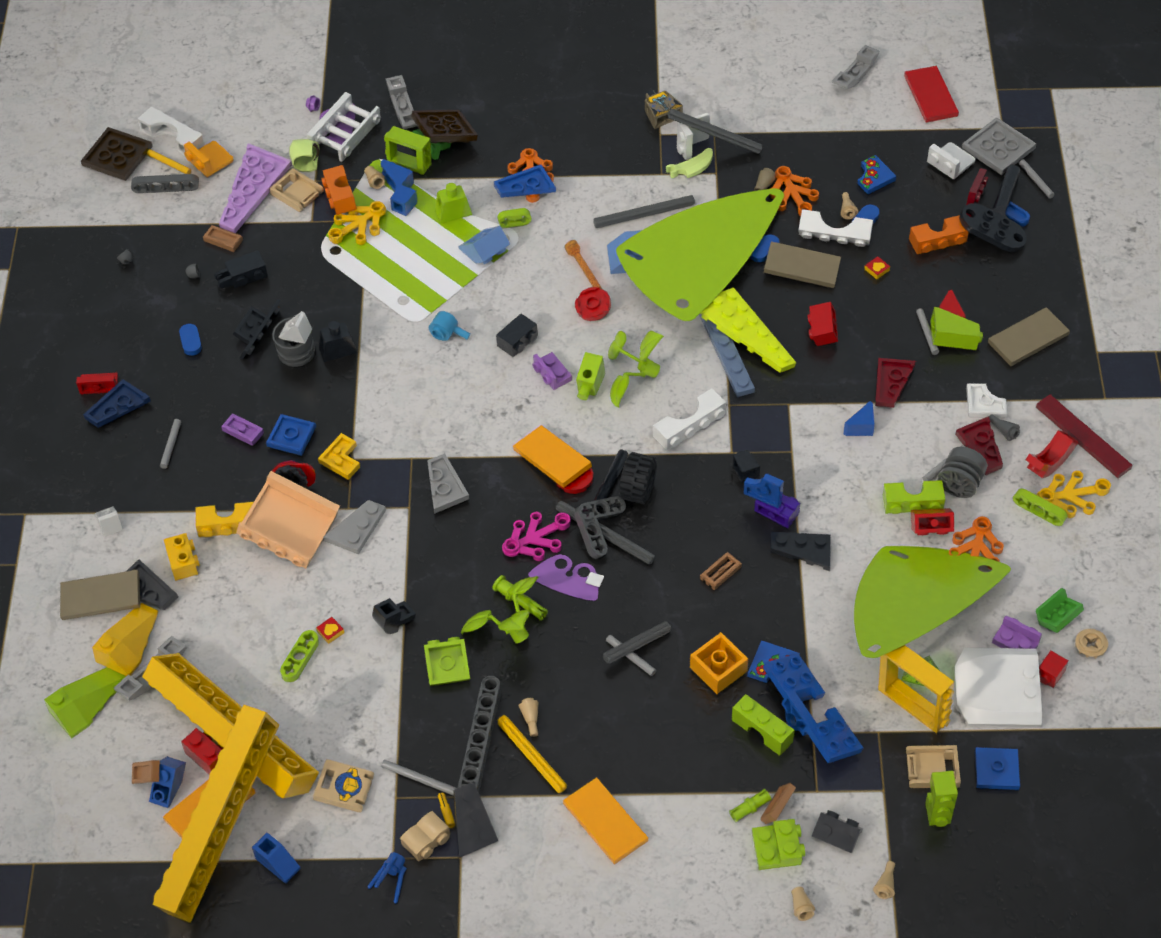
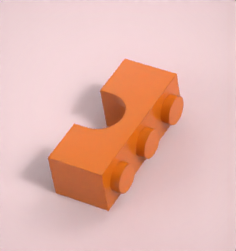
M343 165L322 170L324 178H321L322 184L325 188L330 207L335 209L336 215L356 210L354 196L348 184Z
M960 215L944 219L943 229L940 232L930 229L928 223L911 227L909 240L916 254L966 243L968 231L962 226L959 219Z

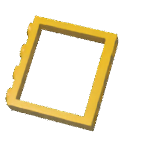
M906 645L880 656L878 690L935 733L941 728L947 727L951 721L949 718L952 712L954 681ZM899 667L937 695L936 706L898 678Z

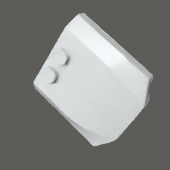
M964 648L954 668L956 708L965 719L967 727L1041 728L1042 703L1037 650L1020 648Z

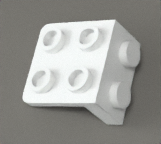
M709 113L695 116L697 119L710 123ZM678 122L677 150L685 160L692 158V144L708 139L709 134Z
M949 142L942 148L932 144L929 147L927 162L952 179H955L975 163V158Z

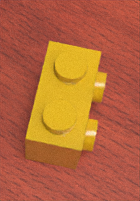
M187 533L163 539L175 581L198 575L196 567L200 566L197 554H192V551H195L193 540H188Z

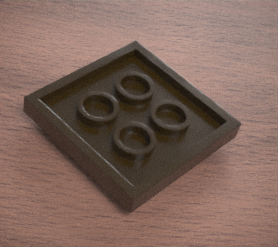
M460 110L412 111V119L424 136L430 138L431 143H454L460 141L467 143L477 141L478 134Z
M107 127L82 158L81 164L84 167L126 181L153 145L151 141Z

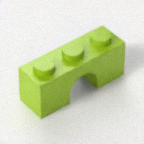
M942 480L923 481L921 493L916 495L908 493L904 488L903 482L884 483L882 496L885 514L944 508L945 494Z
M745 694L732 708V721L747 732L752 727L755 728L763 736L764 744L779 756L793 743L794 729Z
M953 771L932 772L930 779L931 793H927L925 804L929 826L936 825L942 827L951 824L958 792Z

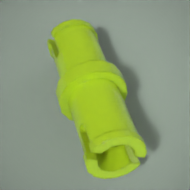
M763 789L753 797L744 799V802L734 809L729 810V814L735 822H738L746 815L754 814L759 807L772 800L766 789Z

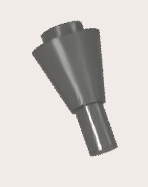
M993 414L989 416L990 422L996 425L1008 441L1019 436L1020 426L1018 424L1000 420Z

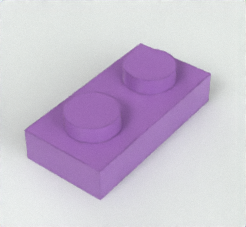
M233 413L221 426L222 431L252 446L264 434L263 428Z

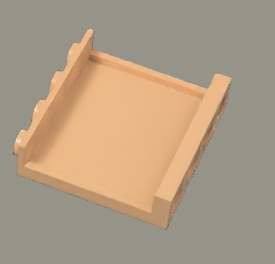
M270 471L259 495L242 523L238 524L236 534L245 540L256 543L260 548L268 549L278 557L286 558L292 561L294 565L306 569L335 520L340 506Z

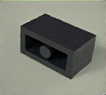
M522 313L519 314L496 334L497 347L512 357L521 353L530 342L535 341L537 338V324Z

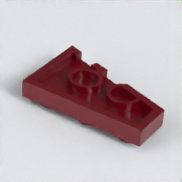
M979 169L969 191L966 205L979 203L984 187H986L988 182L986 169Z
M878 358L875 406L895 407L915 367L916 361Z
M989 416L956 430L955 435L965 447L977 451L986 459L988 466L985 475L1002 469L1003 462L998 445H996L994 439V432L990 426Z

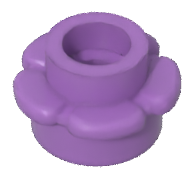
M315 95L310 96L306 100V107L310 112L318 111L320 107V99Z

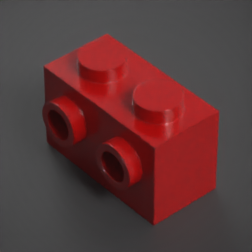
M826 302L809 306L810 339L814 340L817 346L838 342L836 311L832 303Z
M950 508L911 510V529L915 534L917 533V535L922 536L929 535V533L944 535L948 534V532H954V512Z
M197 728L181 741L185 754L210 775V772L218 762L220 751L224 748L218 744L216 745L212 742L210 736L204 732L202 733Z

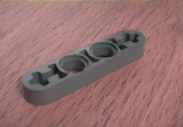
M194 174L137 176L131 182V189L135 193L194 191L199 187V177ZM170 182H177L178 184L172 185ZM152 183H160L161 185L156 186Z

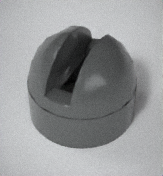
M126 249L117 259L122 264H129L133 256Z
M197 263L191 264L186 268V274L189 278L200 277Z

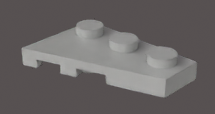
M445 453L427 460L434 514L469 499L468 492Z

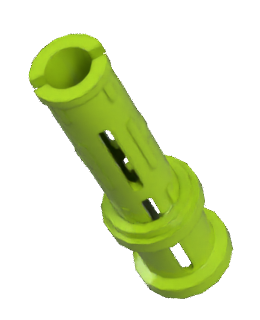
M501 575L493 584L492 589L503 594L506 600L513 601V595L508 594V590L513 584L508 582L505 576ZM524 593L518 595V605L528 610L540 621L543 620V617H546L547 609Z

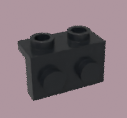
M828 810L827 813L821 812L812 837L852 853L859 834L863 830V828L858 827L859 822L847 818V821L839 818L840 814Z

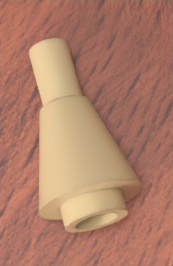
M845 192L842 194L841 216L844 219H853L858 214V209L850 200L849 194Z
M526 698L518 706L529 726L530 736L535 737L538 736L536 723L539 702L534 700V698Z
M892 861L886 863L885 871L873 888L874 893L882 899L892 898L895 895L893 876L895 863Z

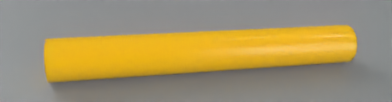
M151 149L147 151L148 156L182 173L191 174L190 168Z

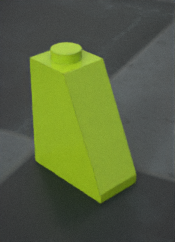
M934 307L930 320L933 345L977 350L978 343H981L983 338V332H980L979 324L941 308Z

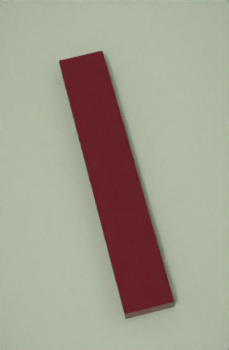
M1051 394L1036 404V408L1062 431L1076 439L1085 451L1114 476L1120 478L1132 469L1133 465Z

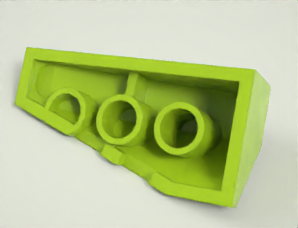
M106 667L61 687L45 698L44 701L49 713L72 739L91 725L92 719L99 711L103 710L107 700L116 694L114 687L126 676Z

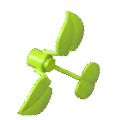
M623 331L617 332L615 340L609 347L608 358L615 360L621 352L639 362L637 368L640 370V373L625 372L623 376H617L610 390L611 401L616 407L619 408L620 401L628 387L629 376L645 378L647 375L655 378L658 375L660 365L650 360L648 356L664 337L663 335L649 331L641 342V352L639 358L622 349L626 342V334Z
M534 576L522 579L508 590V594L513 595L516 609L515 614L500 622L491 615L492 612L490 610L481 611L473 615L465 623L461 630L462 635L464 632L474 631L482 627L488 620H492L498 625L499 630L510 634L515 643H520L527 639L529 634L524 625L529 616V611H520L517 597L519 594L529 590L539 577Z

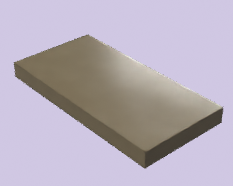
M771 241L763 273L834 288L841 257Z
M1046 307L988 338V343L1010 366H1013L1068 336L1070 330Z
M138 570L60 582V618L62 620L140 608V579Z

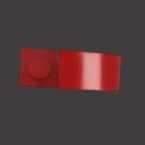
M1058 430L1043 451L1036 455L1029 453L1025 459L1029 462L1027 468L1041 478H1046L1066 461L1079 442L1064 431Z

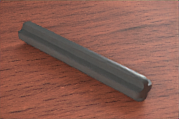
M664 621L603 653V659L607 664H610L669 633L671 625Z

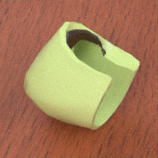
M309 139L292 141L289 147V155L294 168L301 172L317 170L319 144L316 141Z

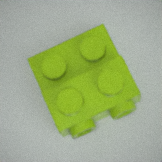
M452 637L448 638L447 642L432 640L428 641L427 645H424L430 686L470 680L464 639Z
M795 819L773 821L771 826L752 828L759 870L801 865L802 857H805L804 844H799L798 837H801L800 824H795Z

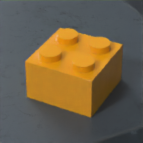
M720 632L690 655V668L718 694L748 671V658Z

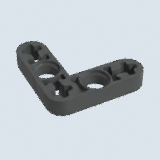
M618 496L583 503L574 511L575 519L587 551L594 559L604 556L608 549L598 520L618 516L626 508L624 500ZM614 504V505H618V508H617V507H613V508L610 509V506H612V505ZM597 505L603 508L604 514L597 511ZM590 510V513L587 514V515H586V514H582V512H581V511H583V512H588V511ZM587 527L593 528L595 534L590 535Z

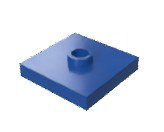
M280 414L266 445L270 448L302 456L316 428V423Z
M975 748L977 788L1019 790L1018 749Z

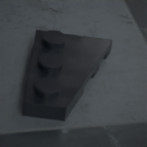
M772 532L771 553L790 559H800L806 561L808 565L813 566L815 564L823 567V570L830 571L831 534Z
M140 559L127 570L139 571L140 601L165 610L179 597L174 590Z
M474 781L453 790L458 858L497 842L498 838Z

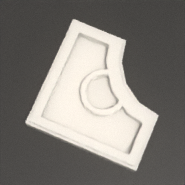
M967 383L966 392L969 417H988L993 414L997 418H1007L1006 399L998 398L991 394L986 384Z

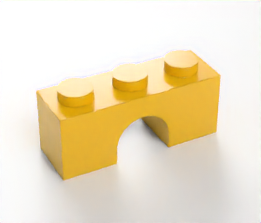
M254 502L235 503L234 512L228 517L218 516L215 505L196 507L198 537L236 534L238 524L242 523Z

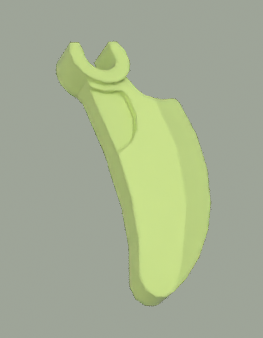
M707 148L696 157L676 165L669 164L666 166V172H670L671 178L677 177L678 174H684L687 178L696 176L710 165L713 151L711 148Z

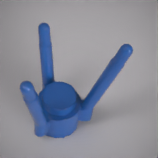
M390 853L388 859L385 860L367 887L371 889L374 885L375 888H378L387 873L390 875L399 873L394 903H398L403 876L407 869L403 866L405 858L398 853Z

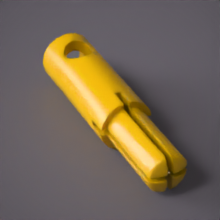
M439 793L438 798L445 824L449 828H453L456 824L451 808L447 803L445 794L441 793V798Z

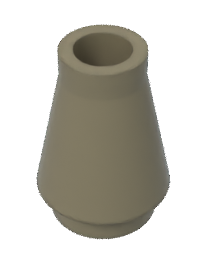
M769 168L761 170L754 191L767 189L775 181V172Z

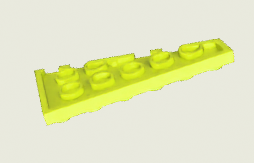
M735 288L722 291L700 313L702 315L701 318L716 324L718 330L738 344L743 343L748 347V351L760 355L762 361L779 373L795 367L796 361Z

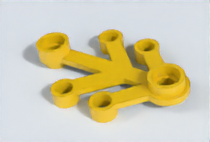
M374 201L370 206H356L357 209L349 211L348 215H334V223L336 225H343L344 222L352 223L342 229H330L328 232L329 240L333 244H339L343 240V236L359 227L358 234L355 236L356 243L359 245L365 244L367 241L365 235L367 221L371 218L373 219L372 225L369 227L370 234L372 236L380 234L379 221L380 217L386 213L385 205L380 201Z
M1076 470L1072 472L1071 479L1063 491L1055 492L1058 487L1063 486L1065 477L1062 474H1055L1049 487L1038 491L1037 496L1062 508L1067 513L1068 518L1075 517L1077 508L1074 505L1065 504L1060 499H1066L1082 507L1085 514L1091 515L1095 511V504L1090 501L1087 502L1078 496L1095 493L1099 496H1105L1110 491L1111 483L1107 479L1100 478L1094 486L1074 489L1083 480V473Z

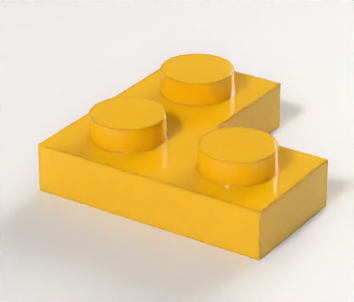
M341 433L321 454L318 462L349 480L360 468V463L348 456L357 446L356 441Z

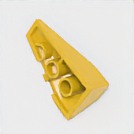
M140 603V608L133 609L108 629L92 647L95 662L125 676L128 674L131 676L142 661V654L148 644V637L155 624L158 610Z

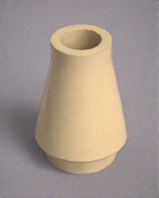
M367 166L364 172L370 187L375 189L383 187L385 184L384 175L374 169L373 166Z
M796 887L792 889L794 915L800 921L811 919L814 916L815 907L805 893L804 888Z

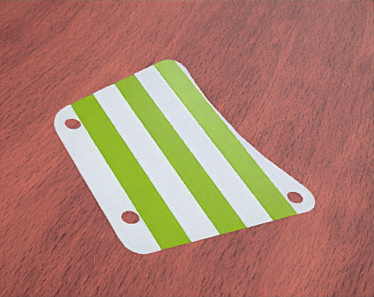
M382 160L373 161L369 166H373L374 169L382 174ZM364 173L353 191L356 206H370L372 202L380 201L385 205L386 213L380 217L379 221L380 234L377 236L370 234L369 227L372 225L373 218L367 221L365 231L367 241L363 245L356 243L355 236L358 234L359 227L343 236V240L339 244H333L329 240L327 233L321 245L322 254L329 263L409 321L418 322L424 320L512 249L518 242V234L513 229L502 228L505 235H508L510 238V245L505 247L506 251L499 255H493V259L486 264H483V262L475 263L458 246L482 230L500 226L499 224L473 215L440 224L435 212L437 197L415 183L410 188L416 191L417 204L407 216L391 210L390 198L394 191L386 180L383 187L375 189L370 187L367 176ZM344 222L343 225L333 223L330 229H342L352 222ZM338 246L341 248V253L332 255L330 249ZM401 296H406L410 301L406 305H400L398 299Z

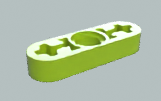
M1018 489L1013 496V501L1019 507L1053 525L1061 526L1068 517L1062 508L1026 489Z
M304 631L282 664L280 672L285 682H294L299 678L318 647L319 639L315 631ZM311 638H313V641H309L306 644V640H310ZM297 653L305 654V657L301 660L294 658Z

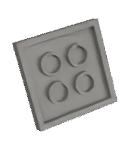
M996 117L962 144V149L1000 175H1003L1008 166L1017 164L1036 149V143Z

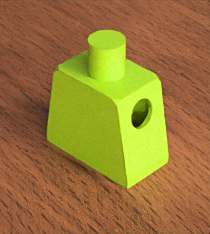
M448 183L446 189L437 192L435 212L440 224L472 215L462 186Z
M585 352L576 379L579 391L577 397L579 399L588 400L589 395H597L605 376L603 356Z

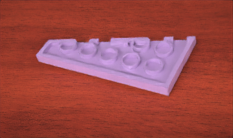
M248 143L246 154L242 158V165L238 169L232 186V193L228 197V204L224 208L219 222L220 228L236 233L269 194V188L292 166L291 160Z

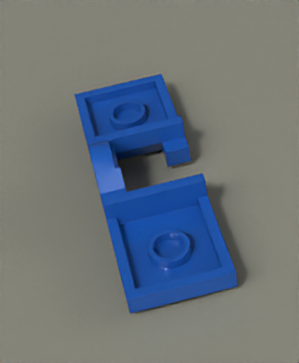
M798 653L765 662L763 669L784 698L782 706L785 709L787 725L794 730H799L803 736L808 734L827 763L862 752L863 746L836 707L827 709L824 715L828 720L816 723L803 704V701L823 698L825 691Z

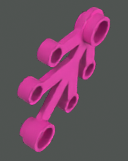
M533 512L530 515V524L526 536L521 539L519 537L520 533L525 531V523L522 520L515 521L511 538L506 539L502 545L503 553L509 557H514L518 554L533 556L536 561H542L545 557L542 548L533 549L525 546L534 544L549 547L554 553L561 551L562 545L560 540H550L542 537L558 529L566 530L569 528L570 516L567 513H559L555 516L554 523L536 531L537 526L542 522V515L539 512Z

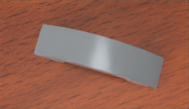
M864 45L857 53L854 62L844 72L840 71L832 80V83L846 89L854 87L870 70L880 51Z
M402 75L386 78L391 101L402 128L407 129L417 126L411 117L414 110Z
M171 636L157 648L158 654L156 656L174 653L183 655L187 647ZM149 662L134 676L131 677L128 674L114 687V690L130 701L151 689L152 687L142 677Z

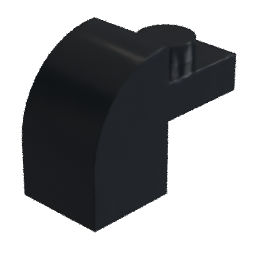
M389 598L373 606L372 617L385 633L394 634L398 632L399 626L414 620L416 613L405 601L395 604Z

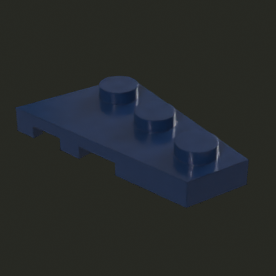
M122 379L83 415L87 421L99 428L151 400L148 395Z

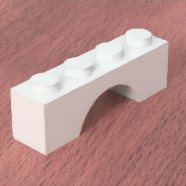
M150 107L138 118L140 130L151 137L163 134L175 136L178 152L183 155L185 152L184 144L189 141L197 149L205 146L203 136L199 131H195L186 124L178 122L175 118L169 117L161 110Z
M802 209L799 235L807 239L816 237L822 241L836 240L841 244L850 242L855 243L856 246L864 247L870 244L873 220L855 217L852 223L844 228H832L824 223L820 212Z
M711 388L697 397V412L693 416L686 419H674L669 416L663 418L653 425V437L668 451L672 447L678 446L686 438H691L697 431L708 427L716 419H721L726 414V401Z

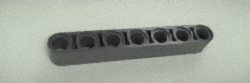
M487 676L481 682L458 784L459 788L474 781L478 793L481 787L501 696L500 681L495 676ZM470 777H474V778H475V779H473V780H467V779L470 778Z

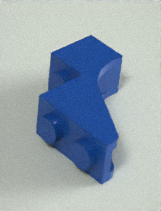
M383 159L381 161L382 174L394 191L390 198L391 210L407 216L417 204L416 191L410 188L414 184L413 171Z

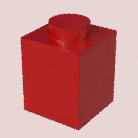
M1050 650L1039 666L1040 682L1054 688L1065 673L1069 660Z

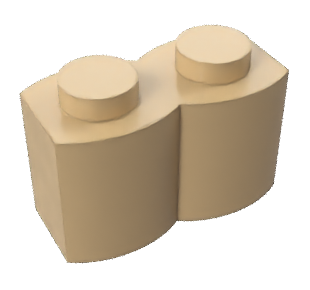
M431 811L401 836V844L418 861L423 858L427 859L431 856L435 847L443 845L448 841L450 829Z

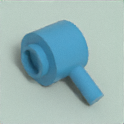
M439 311L428 327L432 336L442 341H447L453 332L468 340L471 334L458 327L457 319L446 311Z

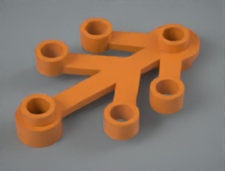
M524 149L520 154L521 158L517 162L508 164V172L510 174L517 173L518 169L524 164L527 167L522 171L534 167L533 163L542 165L552 182H554V175L548 172L553 169L552 161L542 160L534 149ZM540 194L526 195V200L531 203L537 202L540 199Z
M780 166L775 171V178L777 180L772 187L780 189L783 183L786 186L783 192L782 205L779 206L778 210H786L787 201L791 195L798 206L800 217L802 209L812 211V205L804 202L799 193L807 195L811 201L818 200L819 191L809 189L811 188L812 180L808 177L804 178L792 174L787 166ZM792 181L801 183V186L793 184ZM769 194V197L772 199L776 197L772 194Z
M980 516L973 521L972 527L953 534L952 542L955 545L961 546L951 548L949 555H952V551L958 552L959 554L956 556L972 550L971 556L979 557L981 552L985 558L1000 562L992 553L1001 554L1004 545L991 532L992 524L987 517ZM976 534L974 540L963 544L965 538ZM984 536L992 545L991 551L983 542Z

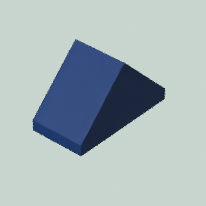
M871 401L845 422L843 433L845 436H873L875 423L873 403Z

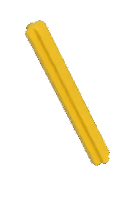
M506 715L501 716L497 721L502 730L557 793L565 791L567 784L513 722Z

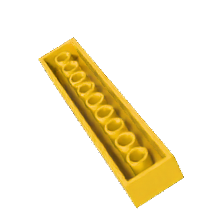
M179 653L153 656L142 677L151 687L157 689L165 699L171 701L177 710L186 714L191 722L200 726L205 734L211 736L220 747L224 748L227 742V735L233 729L236 715L242 709V706ZM275 735L257 777L260 778L263 784L273 789L278 797L284 799L309 793L319 772Z
M243 705L236 715L235 725L227 735V742L224 749L218 755V762L215 768L210 772L206 788L200 794V801L197 808L191 814L188 828L183 831L182 841L173 853L172 863L164 873L160 889L154 895L152 905L168 915L191 923L278 730L279 724L266 712Z

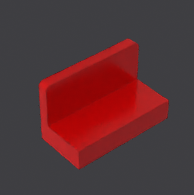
M118 373L82 374L76 380L79 393H108L118 384Z

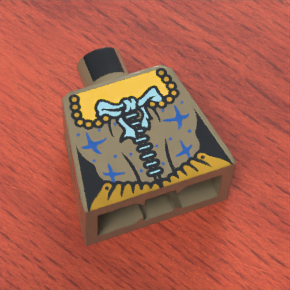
M650 90L646 93L645 112L654 129L674 121L668 118L670 109L683 113V105L667 91L656 94L654 90Z

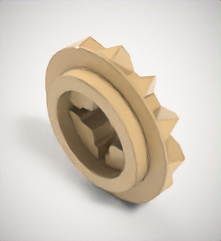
M1084 629L1077 634L1075 647L1078 648L1079 654L1083 653L1087 658L1091 656L1096 659L1100 655L1103 656L1106 652L1108 640L1102 632L1096 629ZM1096 641L1095 646L1087 647L1088 642L1092 643Z

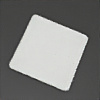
M590 572L586 583L600 587L604 576Z

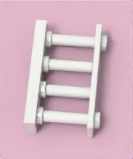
M345 92L307 133V139L337 150L339 161L343 162L346 157L350 156L352 150L369 131L380 122V109L376 106L371 113L353 105L351 94ZM351 111L365 117L362 123H359L344 115ZM338 122H343L356 129L350 134L335 127ZM332 132L346 140L341 145L325 136Z

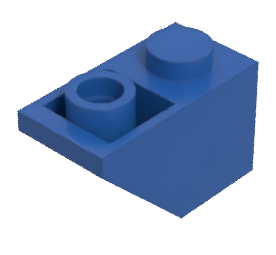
M168 756L160 760L159 782L152 783L149 802L166 808L170 807L183 781L186 762Z
M265 833L252 846L255 859L285 884L301 869L285 847L269 833Z

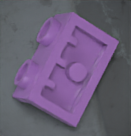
M553 352L541 358L538 354L533 355L534 363L532 365L534 370L542 375L545 384L550 385L553 390L572 381V375Z
M1005 616L992 643L1000 648L1037 649L1042 634L1035 628L1020 623L1015 618Z

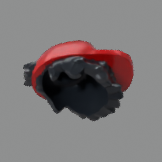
M293 460L281 462L273 470H270L306 489L314 484L316 479L315 470L311 465L297 463Z

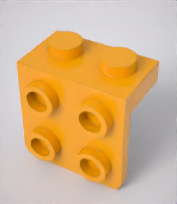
M190 141L184 144L186 159L206 177L211 176L234 161L233 156L216 141H211L200 149H197Z

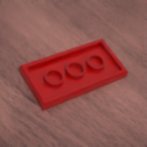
M937 65L905 71L904 77L925 122L958 116L959 111Z

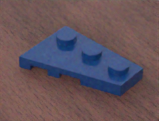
M542 165L494 181V187L501 198L556 192L555 185Z

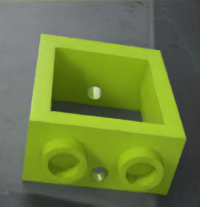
M395 126L385 134L384 141L386 142L385 154L387 161L394 162L399 166L424 175L431 166L430 138ZM397 144L416 150V157L397 151Z

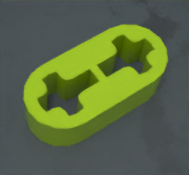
M526 208L505 210L497 216L499 225L502 228L524 226L532 220L530 211Z

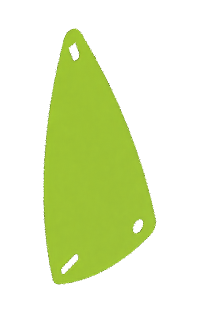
M776 188L746 192L716 199L683 210L654 223L627 239L616 248L617 256L630 279L651 301L682 321H692L722 292L748 260L771 224L784 198V193ZM769 194L776 196L772 202L765 200ZM625 250H631L641 255L643 259L637 260L627 255ZM679 299H685L688 301L689 306L687 308H680L676 305V302Z
M919 546L882 547L865 570L855 599L854 626L861 654L867 658H878L935 629L985 595L1011 571L1010 566L985 557L971 556L969 553L956 556L959 553L952 551V555H949V550ZM890 551H897L909 556V558H901L891 554ZM982 565L992 568V571L982 572L978 567ZM873 645L881 646L876 652L867 650Z

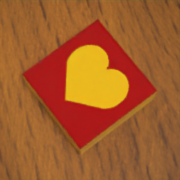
M877 256L867 263L864 269L874 278L879 279L890 271V266Z
M330 617L316 627V631L328 644L345 633L344 629L333 617Z

